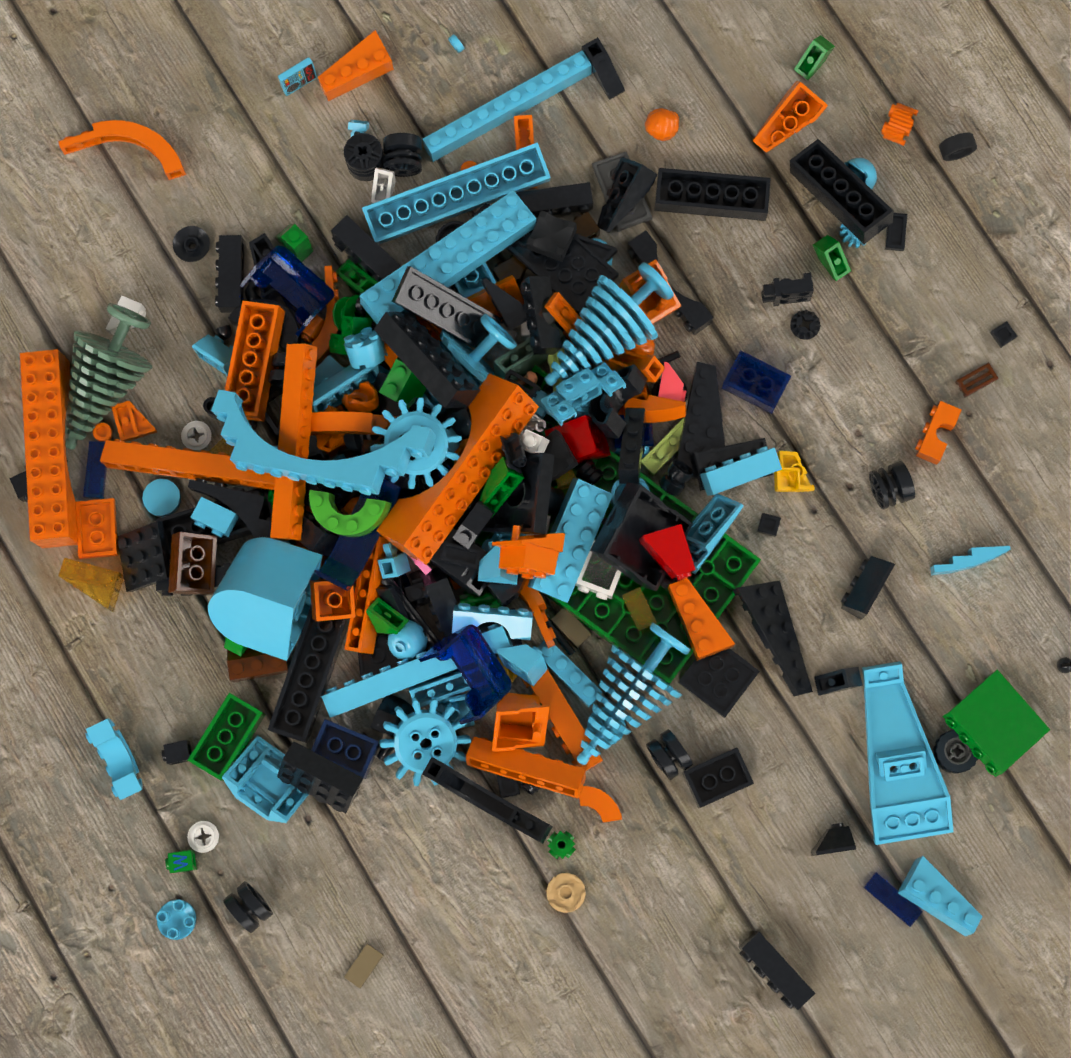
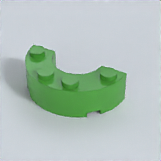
M314 490L309 492L310 507L316 520L327 530L346 537H359L371 533V531L382 524L391 508V503L387 501L367 498L365 505L359 512L352 515H343L335 504V495Z

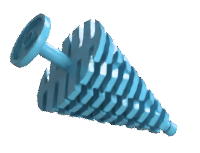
M645 262L639 265V273L646 283L631 297L611 279L604 275L599 276L597 280L598 286L593 287L591 291L592 297L589 296L585 302L587 308L583 307L580 312L583 320L577 318L574 323L577 331L571 329L568 336L573 344L568 340H565L563 343V348L569 356L562 351L558 352L557 357L561 364L559 365L553 361L551 365L553 371L545 377L548 385L553 386L559 378L562 380L568 379L567 370L573 375L580 370L575 363L583 369L587 367L590 369L591 365L585 357L593 364L599 365L603 362L601 357L605 360H610L614 357L613 353L620 355L625 352L624 348L631 350L635 348V344L642 345L647 343V339L653 340L658 338L655 327L638 305L653 291L665 300L671 299L674 293L664 278L653 267Z
M483 314L480 321L489 334L474 350L465 342L443 330L440 334L442 341H439L440 346L451 354L456 364L463 367L464 372L476 382L478 388L489 373L494 375L493 369L482 357L498 341L510 350L517 346L513 337L487 314ZM426 389L422 398L430 406L431 411L428 414H431L433 407L439 402Z
M654 622L651 623L650 630L658 635L661 641L644 665L638 663L630 655L612 644L610 650L617 654L625 663H629L638 673L635 674L629 671L626 666L608 656L607 663L619 673L624 674V677L630 680L631 684L624 682L621 677L612 673L607 668L604 669L603 674L611 682L616 683L624 693L615 690L613 686L603 680L600 681L599 686L605 692L611 694V697L618 702L610 701L606 696L597 692L595 698L603 703L610 710V713L593 704L592 711L598 714L604 722L601 723L599 720L589 716L588 722L597 731L595 733L588 728L585 729L584 734L591 741L588 743L582 739L580 746L583 748V751L576 758L580 764L586 765L591 755L597 757L601 754L596 749L597 745L605 750L611 747L604 740L605 736L616 743L622 739L611 730L612 727L625 735L632 732L618 720L619 717L636 728L642 725L641 722L633 718L625 710L626 708L634 711L636 715L646 721L652 718L648 712L638 707L639 705L632 701L633 698L642 702L644 706L655 713H659L662 710L651 699L646 698L639 691L640 688L643 691H647L649 695L666 706L673 703L659 690H655L647 682V679L655 682L658 687L669 692L670 695L677 699L682 696L678 690L660 679L653 671L671 647L676 648L683 654H688L691 649Z

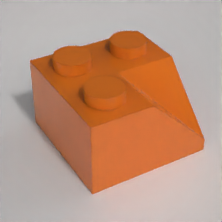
M341 577L310 580L313 620L327 621L355 618L352 578Z

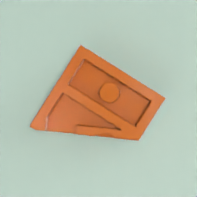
M130 401L111 407L120 440L127 442L157 433L155 427Z

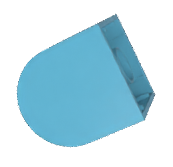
M259 537L248 540L240 548L209 601L208 613L212 623L220 633L231 641L287 661L302 633L311 607L310 580L319 579L322 555L273 538Z

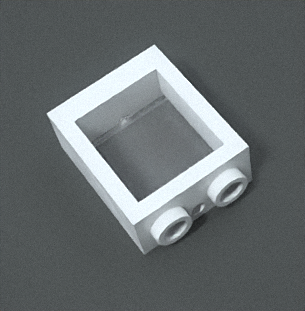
M589 551L575 586L581 592L589 593L591 591L596 593V597L600 599H612L621 572Z

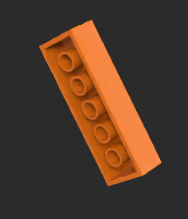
M242 301L225 391L236 392L243 400L242 407L248 420L264 422L271 387L268 378L270 371L274 369L272 359L273 355L278 351L285 311L279 305Z

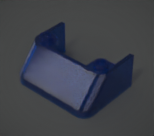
M276 246L253 267L240 284L242 288L251 280L258 287H267L270 284L298 309L295 312V318L302 325L295 333L297 336L315 320L335 296L333 290L283 246Z
M467 625L442 639L419 658L420 662L435 657L440 661H446L451 658L471 688L465 696V702L470 711L459 721L461 725L481 719L512 687L509 676L475 625Z

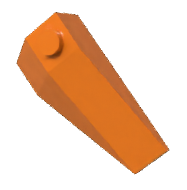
M796 81L752 141L767 153L808 124L816 121L828 105L803 83Z

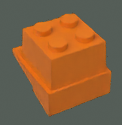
M655 259L650 262L649 265L668 283V278L658 261ZM639 270L622 279L618 287L622 288L631 297L646 282L640 275ZM653 291L638 306L651 323L655 324L679 309L681 304L675 293L671 299L665 300Z
M513 525L511 540L492 542V546L501 547L499 568L506 570L507 574H522V578L533 579V577L545 579L547 575L555 574L559 552H563L565 533L520 536L521 526Z
M500 692V699L497 701L492 751L515 750V748L544 746L550 705H540V696Z

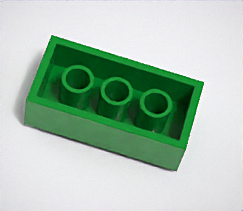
M229 693L187 761L220 781H224L222 776L243 753L266 714Z

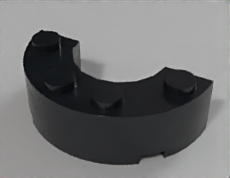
M268 299L249 301L279 305L285 311L278 346L282 352L286 353L287 344H301L299 327L293 315L286 307ZM242 304L228 317L230 322L236 327L238 326Z
M635 364L617 371L626 383V388L621 387L614 391L611 397L602 389V394L592 399L589 404L588 413L592 421L605 436L612 439H619L626 425V422L618 415L620 409L629 399L641 394L648 380Z

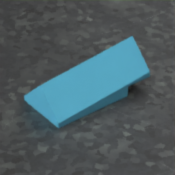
M717 493L692 522L693 525L686 540L696 569L692 572L694 575H696L743 508L742 503Z

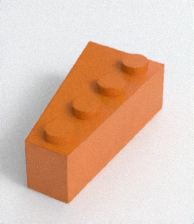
M375 30L318 76V80L327 100L330 101L394 70L392 60Z
M688 578L668 586L669 593L697 661L734 647V641Z

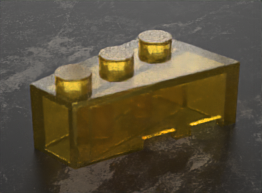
M64 558L58 576L105 608L114 612L124 579L123 574Z

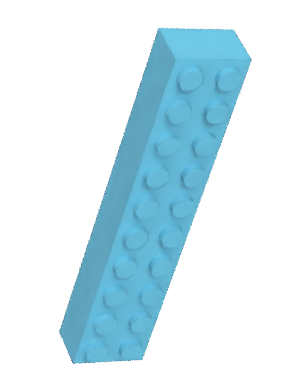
M537 142L365 206L362 210L374 241L380 245L477 209L485 203L490 204L498 201L513 190L515 193L522 192L549 182L551 177Z
M513 190L360 295V304L376 324L379 323L385 312H409L392 302L407 266L413 267L449 288L533 230L536 225V217Z

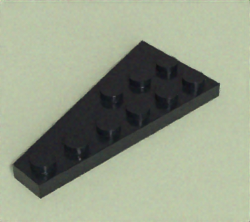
M696 362L686 416L676 460L686 463L694 471L692 478L697 479L692 453L725 446L716 366Z
M780 580L733 589L736 596L739 595L743 602L741 606L744 611H748L752 618L751 623L765 648L770 649L773 654L772 660L775 665L778 664L783 672L782 677L793 696L813 692Z

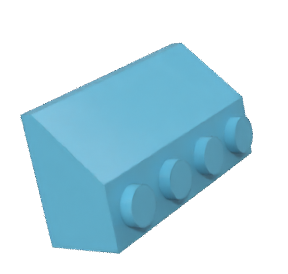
M349 365L346 368H340L332 377L323 379L314 388L312 412H323L328 405L338 407L342 404L343 395L350 394L354 390L359 389V384L364 381L374 384L379 373L378 365L369 368L361 365L359 366L360 369H354Z

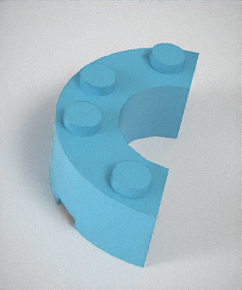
M108 718L87 728L85 735L90 744L93 743L94 747L97 748L100 758L105 759L107 763L106 771L112 777V792L115 797H119L122 800L141 791L143 783L141 778L137 779L136 774L139 773V769L120 730L115 731L113 729L115 723Z

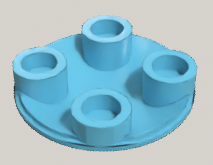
M176 899L167 902L156 915L159 931L165 937L172 940L187 937L196 925L195 910L184 900Z

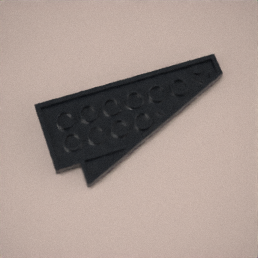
M485 203L472 217H475L491 205ZM533 230L506 248L536 276H549L552 291L559 292L578 314H580L583 307H587L585 302L589 296L592 297L591 291L594 286H598L597 280L600 275H604L612 281L619 277V273L607 263L618 252V249L578 234L574 235L563 262L527 249L526 243Z

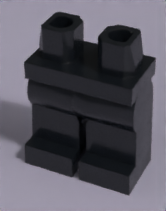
M811 272L803 273L802 279L791 280L784 278L779 281V278H774L772 284L763 285L761 292L763 303L773 302L774 307L779 306V304L811 301L814 291Z

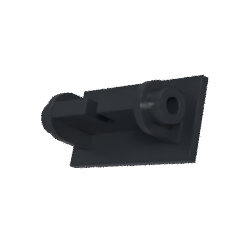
M511 433L507 439L500 436L501 448L505 453L507 466L521 474V467L526 465L527 458L524 449L521 448L520 436L517 433Z

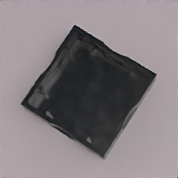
M627 482L590 551L643 588L657 592L666 572L640 544L639 539L643 535L682 524L685 537H687L693 523L676 510L667 507L657 496L642 485Z

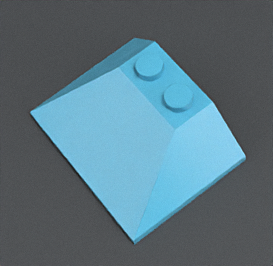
M257 735L222 776V779L236 799L269 821L287 823L309 794L300 792L291 784L283 783L277 777L285 754Z

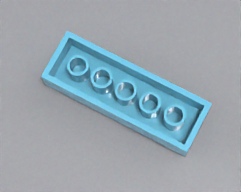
M572 479L549 533H565L563 552H559L555 574L547 575L545 579L533 577V579H530L528 587L568 603L612 499V493L580 479Z

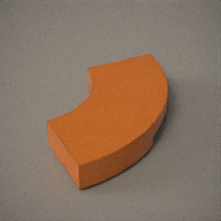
M583 786L579 796L580 806H588L596 810L603 823L622 820L617 804L607 793L594 787Z

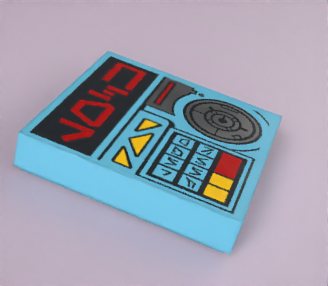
M310 57L278 75L282 90L286 96L317 78Z

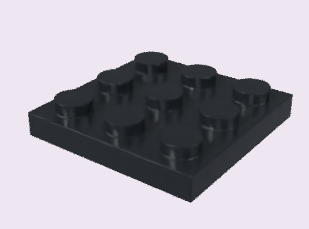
M156 521L117 536L126 592H134L169 579L170 561L162 521Z
M729 648L698 661L695 659L678 683L725 718L760 671Z

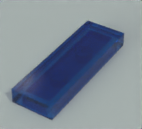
M89 441L83 492L84 498L104 499L107 467L100 462L105 442Z
M877 872L873 874L863 887L909 927L914 924L923 912L911 901L898 894V890Z

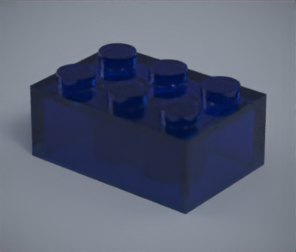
M740 350L721 389L772 414L790 381L791 375Z

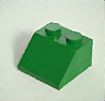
M398 357L379 393L395 402L403 399L406 405H408L414 397L422 398L427 388Z

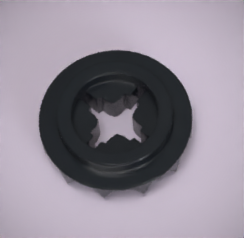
M808 310L798 311L793 315L790 322L792 333L803 340L814 338L821 327L819 318L814 312ZM803 320H805L806 322H811L808 326L809 330L805 326L800 327V325H802Z

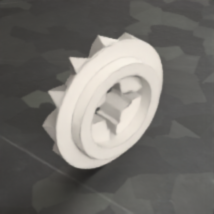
M192 421L183 428L181 439L187 448L201 451L211 441L212 432L204 422ZM195 429L199 434H202L199 437V443L195 438H192V436H195Z
M199 821L189 829L188 843L193 850L207 853L213 850L219 842V832L211 822ZM202 828L205 834L211 835L209 838H206L205 844L203 840L196 839V837L202 835Z

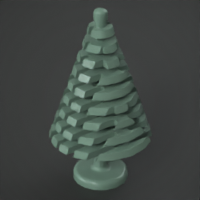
M109 303L107 306L108 313L120 320L111 342L109 339L89 332L74 331L73 339L76 343L73 344L72 350L73 353H76V356L72 355V364L75 367L71 368L70 375L73 378L70 379L69 384L72 389L69 391V399L72 402L68 404L67 408L70 413H73L67 415V421L72 426H66L65 431L66 434H69L65 441V446L68 449H75L77 441L84 440L87 436L86 433L82 432H91L95 428L92 423L98 424L103 419L101 415H108L111 411L109 406H116L120 402L118 399L123 398L128 391L125 390L133 389L136 385L134 381H140L144 377V373L149 372L153 368L152 364L147 362L148 360L122 346L131 326L148 329L151 325L147 318L123 306Z

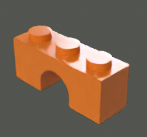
M940 401L937 406L933 405L929 414L932 416L930 423L926 422L922 430L925 433L924 437L918 440L915 447L918 450L916 453L917 457L936 465L941 461L947 443L938 439L936 430L945 428L951 431L956 425L961 409L943 401Z

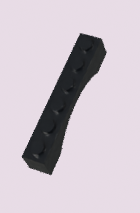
M646 230L628 242L627 253L632 260L636 259L639 265L643 262L649 264L655 259L658 261L657 244ZM671 286L681 304V307L673 313L677 318L680 317L683 320V326L688 332L696 335L713 322L714 317L702 302L683 296Z

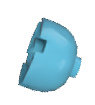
M853 158L844 163L868 187L873 189L877 181V173L874 165L869 160Z
M409 620L398 634L388 635L387 643L389 650L398 659H415V655L424 652L427 647L428 639L423 633L424 629L416 622Z

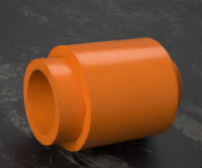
M313 314L299 331L300 337L307 343L313 342L319 335L325 321Z

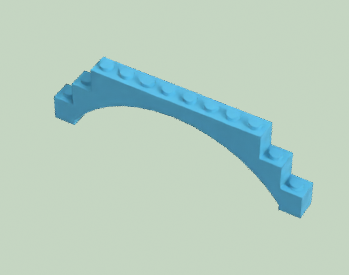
M218 390L211 409L218 420L225 422L220 435L226 440L227 444L234 446L230 460L236 465L237 469L242 471L250 469L258 474L270 473L277 478L285 476L293 481L301 479L313 485L321 483L329 488L341 487L348 492L356 490L364 495H371V493L379 495L385 474L391 477H396V475L404 476L411 456L419 459L422 457L430 458L437 437L431 428L412 425L411 430L400 438L370 453L341 460H312L287 454L276 449L258 436L246 418L242 407L243 400L236 392Z

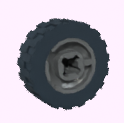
M955 730L941 734L935 742L933 750L936 763L943 770H947L946 772L962 773L975 766L978 759L972 754V750L968 745L959 739V735Z

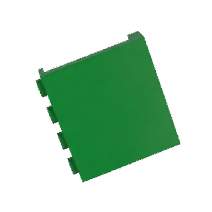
M998 669L988 675L980 685L942 716L946 724L959 735V739L972 750V754L977 759H980L985 765L986 770L995 777L1003 774L1050 731L1049 727Z

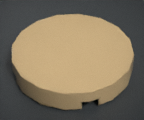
M561 873L553 877L548 883L546 890L547 900L555 910L563 913L577 910L583 904L586 895L585 886L581 879L570 873Z

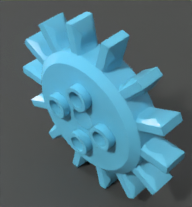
M418 398L416 411L408 412L404 400H399L398 407L402 415L394 418L389 411L384 410L382 415L390 422L388 429H383L379 426H373L372 428L375 434L384 436V444H374L370 446V451L380 449L397 440L400 435H404L411 430L412 425L431 428L437 436L430 458L422 457L409 460L405 474H409V489H414L416 475H424L425 483L428 487H432L433 479L430 472L438 469L441 475L445 476L449 471L441 464L444 458L447 457L451 460H458L460 458L458 454L447 450L448 443H457L462 440V437L459 435L447 436L445 431L447 427L454 424L455 418H448L445 422L440 423L436 416L441 411L442 405L438 403L434 406L431 414L424 413L423 398ZM399 475L391 477L390 482L395 483L399 479Z
M416 697L412 698L414 712L406 715L403 709L397 706L395 711L401 719L399 724L394 725L387 721L383 723L384 729L393 732L394 737L393 739L379 740L380 747H394L395 749L393 754L383 759L386 766L398 760L402 763L396 771V778L399 780L408 770L415 772L413 776L414 786H419L421 775L431 757L454 769L449 764L452 758L466 762V754L456 750L457 744L471 743L470 736H456L455 732L467 725L465 718H460L451 723L448 718L454 713V705L450 703L441 714L436 711L438 706L436 697L431 698L428 710H420L419 701ZM433 731H438V735L432 736L431 733ZM413 734L419 735L417 739H412ZM425 738L431 740V745L427 748L420 745L421 741ZM439 749L441 751L440 754L435 755L434 751ZM415 753H421L419 758L414 757Z

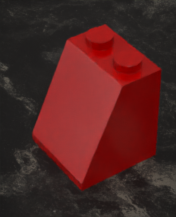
M588 415L563 423L562 426L558 425L545 430L546 436L555 429L561 432L579 464L611 455L605 435Z
M682 524L643 535L639 539L640 544L671 578L677 577L678 580H682L692 576L691 572L696 570Z

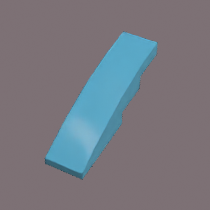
M1010 546L970 548L967 551L968 556H952L949 559V564L933 565L930 568L931 575L955 573L985 564L1011 550Z

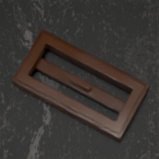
M988 362L956 380L955 383L959 385L960 391L964 393L963 396L966 398L999 378ZM988 369L987 373L979 376L978 378L970 381L969 383L965 385L962 383L965 380L973 377L974 375L982 372L983 370ZM992 375V378L967 391L968 387Z

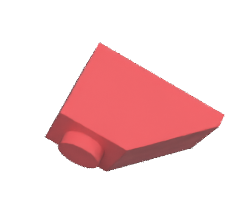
M664 362L665 369L662 372L658 397L685 402L686 390H683L684 383L670 364Z

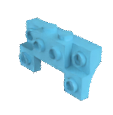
M604 362L592 370L587 367L569 379L561 381L556 386L555 392L540 400L541 407L562 426L565 420L572 416L577 417L575 409L601 395L602 389L611 397L614 391L621 387L626 388V383L615 370L612 371Z

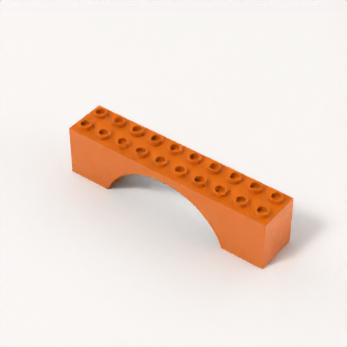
M58 349L20 353L30 541L42 549L78 545L76 501L69 478L65 446V418L67 405L70 400L69 391L71 390L69 386L71 379L70 361Z
M490 373L479 387V393L469 405L471 431L466 447L456 464L431 488L413 497L399 499L376 530L399 551L425 565L429 563L488 480L491 470L502 456H505L501 448L500 436L507 439L511 433L520 435L539 408L519 385Z

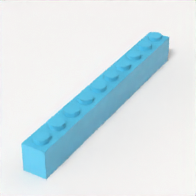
M583 50L426 136L422 139L425 150L433 162L514 118V116L523 113L591 75L592 64Z
M496 623L488 626L489 630L481 633V630L473 632L470 635L471 638L463 640V637L452 640L453 645L448 647L442 644L433 648L434 652L430 654L424 651L415 655L416 659L412 661L404 659L397 662L398 666L394 668L388 665L379 669L380 673L373 675L372 672L361 676V681L355 682L353 679L343 683V688L337 689L335 686L325 690L327 694L321 697L328 715L332 718L496 654L498 649L513 647L507 629Z

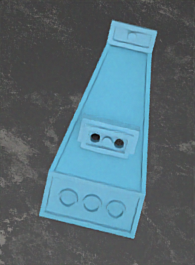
M899 661L862 667L870 810L875 845L953 833L950 795L904 684L902 663Z

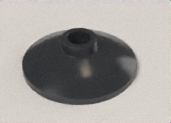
M196 226L182 228L173 239L175 254L185 262L201 260L206 256L210 248V240L207 233ZM196 244L195 248L190 249V245Z

